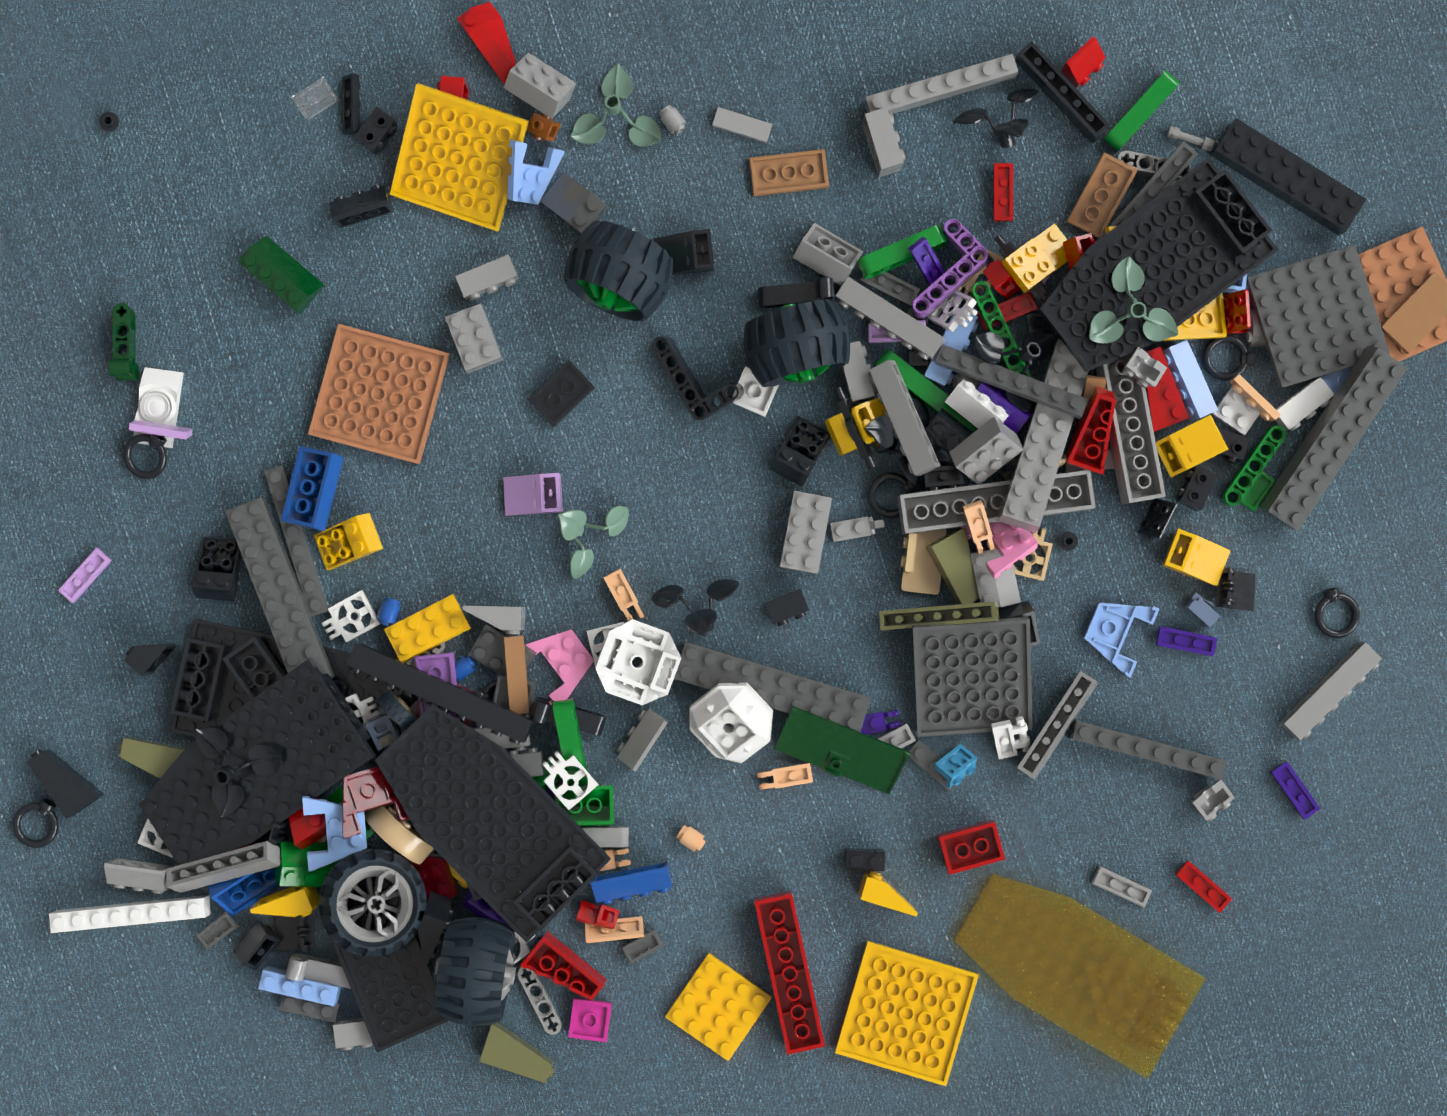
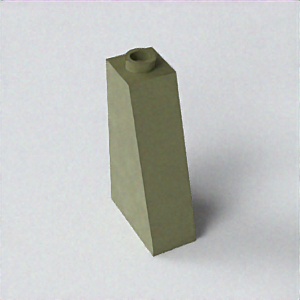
M957 528L926 546L956 604L975 603L979 599V593L967 535L964 528Z
M127 737L123 738V741L120 742L118 750L120 758L161 779L185 748Z
M500 1023L491 1024L479 1062L546 1083L547 1078H552L555 1067L552 1066L553 1060Z

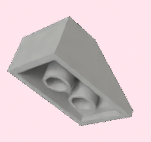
M463 606L464 611L500 630H506V634H520V630H525V607Z

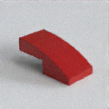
M582 900L575 920L593 926L614 929L620 910L603 904L598 906Z

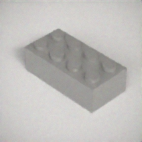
M798 491L793 492L779 567L818 574L832 498Z

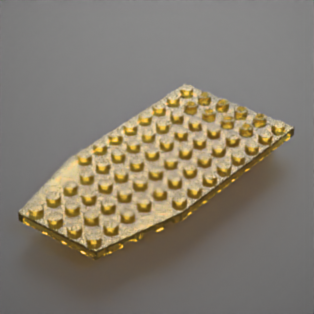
M997 874L991 875L954 939L1013 999L1146 1079L1151 1075L1206 980L1204 976L1073 898Z

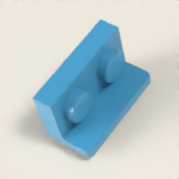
M960 743L936 762L934 769L948 780L946 787L950 789L954 785H959L967 774L971 775L975 771L977 757Z

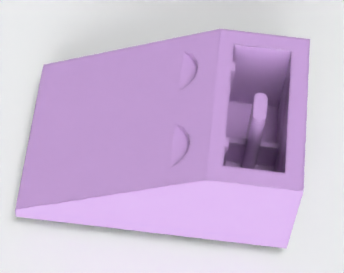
M560 473L503 477L505 516L563 512Z

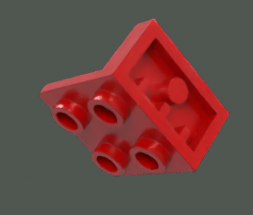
M1241 290L1223 295L1226 334L1246 333L1247 329L1251 327L1249 291Z

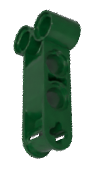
M119 303L113 308V359L109 361V372L111 376L116 377L117 381L139 379V368L136 363V315L125 303ZM128 329L126 335L121 336V332ZM128 348L127 352L121 355L122 349Z

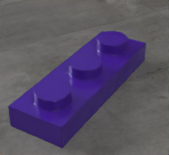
M921 237L908 248L928 286L932 285L945 273L926 238Z
M1159 626L1156 645L1214 656L1217 637Z
M1284 761L1270 771L1302 819L1305 820L1320 810V807L1288 761Z

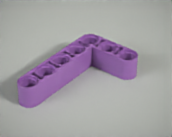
M950 219L945 223L944 234L949 243L963 257L913 301V314L917 318L927 317L987 263V250L956 219ZM954 227L958 231L956 233H950L948 229ZM968 241L970 246L964 247L961 245V242ZM976 254H980L984 258L982 260H976L974 259V256ZM961 267H967L969 271L967 273H962L959 269ZM951 279L955 284L949 286L945 281ZM938 292L941 296L933 298L931 293ZM923 304L926 306V309L919 311L916 307Z

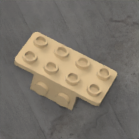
M946 529L909 533L907 537H904L903 548H905V556L901 557L900 567H903L901 589L903 591L933 595L939 593L941 574L926 546L945 536Z

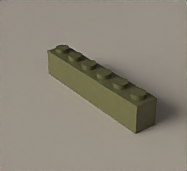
M998 602L879 611L880 630L912 629V625L923 624L954 625L995 622L999 620Z

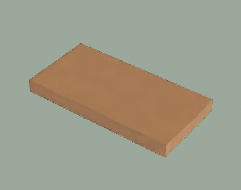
M825 149L749 158L753 197L829 188Z
M1103 152L1066 222L1099 238L1105 231V228H1107L1138 169Z
M1432 273L1381 325L1382 331L1406 354H1409L1447 315V283L1437 273Z

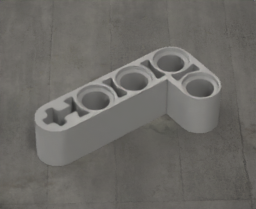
M1122 151L1116 157V159L1124 162L1122 158H1125V162H1128V165L1138 169L1135 175L1150 178L1158 170V165H1162L1167 159L1132 151ZM1139 161L1145 162L1147 169L1141 168ZM1190 165L1184 169V175L1191 171ZM1178 176L1177 179H1176L1172 184H1174L1176 181H1178V180H1179L1180 178H1182L1183 176Z
M580 826L600 847L629 846L628 826Z
M295 953L289 958L285 975L287 979L301 981L306 978L351 989L341 963L300 953Z

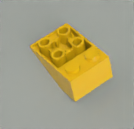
M1211 415L1156 442L1157 452L1170 477L1228 450Z
M370 513L354 516L326 529L325 532L322 531L313 535L327 571L383 549Z
M1177 529L1174 532L1162 566L1217 586L1230 550L1195 534Z

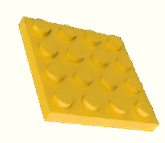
M708 952L665 1015V1018L729 1061L772 996Z

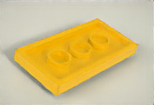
M454 594L384 630L399 660L405 663L414 658V656L421 655L471 629Z

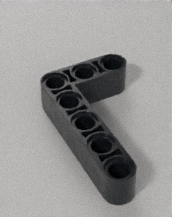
M659 336L654 339L652 343L653 350L694 419H707L743 396L744 389L742 385L730 383L706 397L674 340L669 336ZM662 340L666 342V349L664 350L660 346ZM672 356L676 359L675 366L670 364ZM681 373H683L686 377L684 383H682L679 379ZM731 387L736 389L735 397L730 394ZM690 390L695 392L694 399L689 397ZM716 396L719 397L721 401L719 406H716L714 404V398ZM700 406H702L705 410L703 416H701L698 412Z

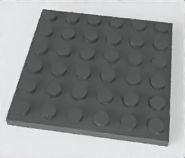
M1355 245L1247 277L1246 284L1280 388L1352 367L1356 364L1367 346L1378 347L1390 355Z
M1029 617L954 625H912L917 737L993 732L992 723L1010 720L1013 726L1017 724L1016 718L1019 716L1024 718L1028 729H1033Z

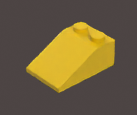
M876 871L864 872L858 892L861 900L917 917L918 912L914 906L881 876V873Z
M292 886L259 899L250 909V912L254 914L288 917L301 915L305 917L313 913L312 910L317 907L319 894L316 887Z

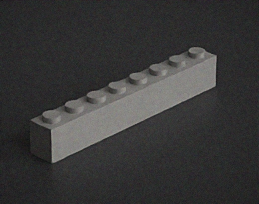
M1013 54L867 96L864 104L867 113L887 107L888 112L894 114L1013 79L1018 74V69Z

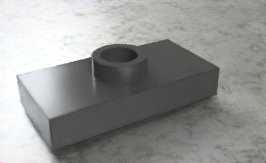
M226 911L195 936L205 949L209 950L239 927V925Z
M654 928L645 933L644 937L636 938L623 945L621 949L631 965L663 947L664 943Z

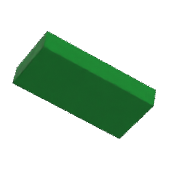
M1262 471L1240 504L1251 512H1255L1276 480Z

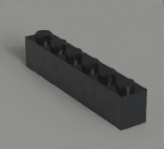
M1032 41L1017 54L1015 58L1017 64L1091 143L1108 129L1110 124Z

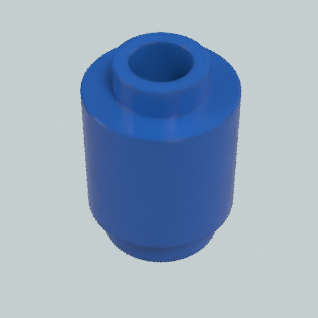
M385 597L376 618L380 620L379 624L390 626L391 623H396L400 610V601Z
M463 655L455 661L457 682H461L475 671L474 666L476 664L469 656L465 657Z

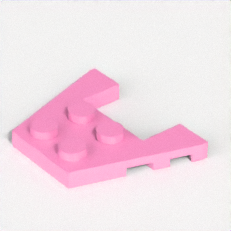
M1003 522L989 523L994 547L1001 555L999 558L986 562V568L994 579L998 578L1002 571L1010 569L1012 564L1018 559L1022 560L1037 548L1038 542L1030 531ZM969 526L959 527L965 529L967 540L972 538Z
M572 629L526 644L527 647L537 652L536 655L542 652L564 682L561 687L549 695L553 701L567 700L594 662L593 657Z

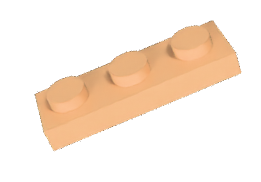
M1240 374L1234 376L1229 381L1232 384V389L1236 393L1242 394L1249 406L1256 407L1260 411L1259 415L1264 420L1272 422L1281 415Z
M643 917L617 919L614 929L585 923L586 943L644 937Z

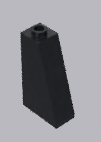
M50 749L37 750L31 755L32 758L27 761L66 819L75 816L104 795L102 791Z

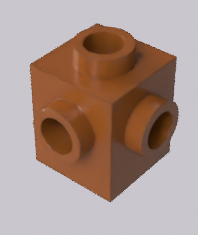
M534 113L529 119L527 131L533 133L532 137L537 140L543 141L544 139L554 142L561 124L544 113Z

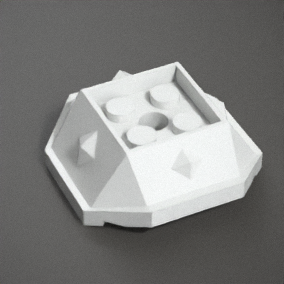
M631 619L608 631L595 669L605 692L644 705L668 695L681 661V656L669 632ZM635 657H640L642 660L638 667L632 665V660Z
M718 683L690 706V731L715 757L742 763L770 742L773 709L748 683ZM726 723H730L734 727H729L726 725Z

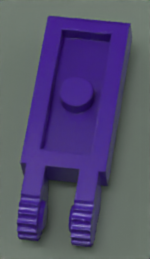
M894 710L884 713L882 711L865 715L860 733L867 735L900 727L901 722L895 721L885 724L884 717L897 716L899 711Z

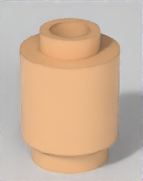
M686 825L683 826L676 837L680 840L681 844L693 852L696 849L700 851L706 842L703 840L705 837L703 834Z

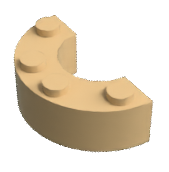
M392 803L368 810L365 813V819L372 829L393 849L412 862L420 865L434 849L417 831L411 828L412 825L407 820L399 822Z

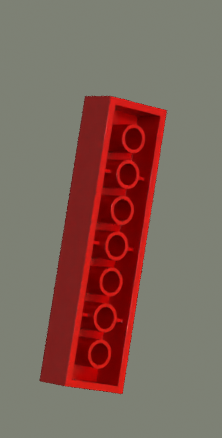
M792 891L754 898L787 1055L825 1047Z

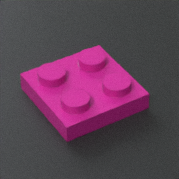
M574 997L568 1037L607 1043L612 1002Z

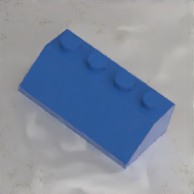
M299 446L280 521L325 532L344 457L330 452Z
M276 867L208 885L210 896L231 916H234L279 887L274 878Z
M668 862L596 876L591 881L596 903L601 902V904L612 903V899L620 898L621 901L632 898L631 895L639 894V897L651 894L650 891L658 890V893L669 891V888L673 886Z

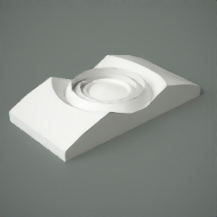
M145 367L139 386V403L134 420L176 426L184 373ZM134 431V436H135V435H138V434H148V433H142V432H136V431ZM165 436L167 442L163 446L173 448L174 438ZM143 441L139 442L138 444L149 445V442Z

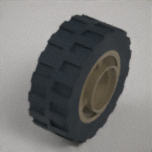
M390 689L377 699L386 714L405 731L417 720L409 706Z

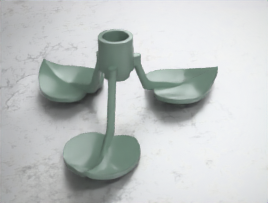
M619 64L615 65L607 73L602 82L601 90L604 97H606L604 101L606 108L603 110L602 120L599 121L595 114H584L576 121L571 133V138L579 143H598L606 134L602 124L605 122L607 113L616 115L620 112L628 123L633 126L629 130V138L634 145L647 147L661 140L660 128L652 118L639 116L636 122L633 123L624 112L619 98L623 99L631 94L633 81Z
M1126 257L1118 263L1113 271L1111 281L1113 288L1117 292L1126 291L1132 303L1127 307V314L1116 319L1115 314L1111 311H1101L1093 317L1089 338L1094 342L1111 343L1119 339L1124 330L1119 322L1129 317H1143L1146 320L1142 329L1144 335L1149 340L1162 341L1178 335L1176 323L1166 310L1153 308L1147 317L1146 306L1142 302H1137V299L1130 293V291L1139 290L1145 280L1142 269L1131 257Z
M618 505L612 507L605 516V526L586 523V514L581 510H569L557 514L562 537L566 540L573 539L580 547V550H575L570 558V574L573 579H578L591 568L594 561L593 551L588 548L585 549L583 544L577 539V536L583 534L584 527L601 530L607 529L609 536L620 534L628 522L629 510L627 506Z

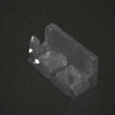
M324 77L291 97L307 121L339 100Z

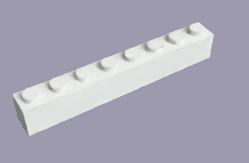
M210 895L56 910L49 914L51 933L205 918L211 914Z

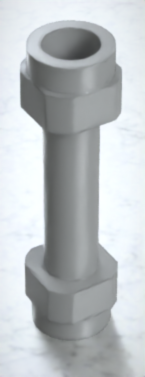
M1170 126L1166 136L1172 140L1180 139L1201 146L1200 149L1205 151H1211L1214 140L1205 137L1202 139L1181 132L1178 127Z

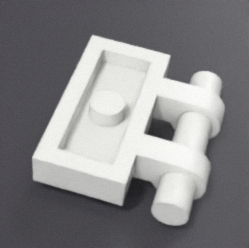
M1022 716L1016 718L1017 724L1013 726L1010 720L991 724L999 759L1017 756V749L1022 748L1023 752H1028L1030 749L1029 745L1031 742L1026 732L1028 727ZM1019 734L1020 738L1014 740V735Z

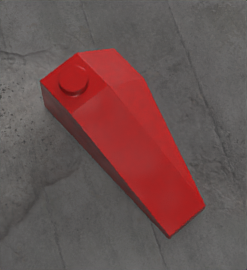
M487 2L470 8L459 16L457 20L505 85L509 71L516 65V61L502 18L491 2Z

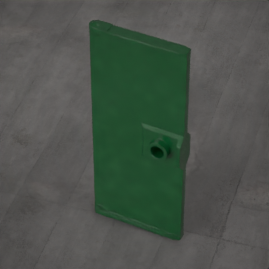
M794 706L790 709L789 716L774 746V750L818 766L829 774L837 777L844 776L887 794L891 793L905 763H907L911 756V752Z

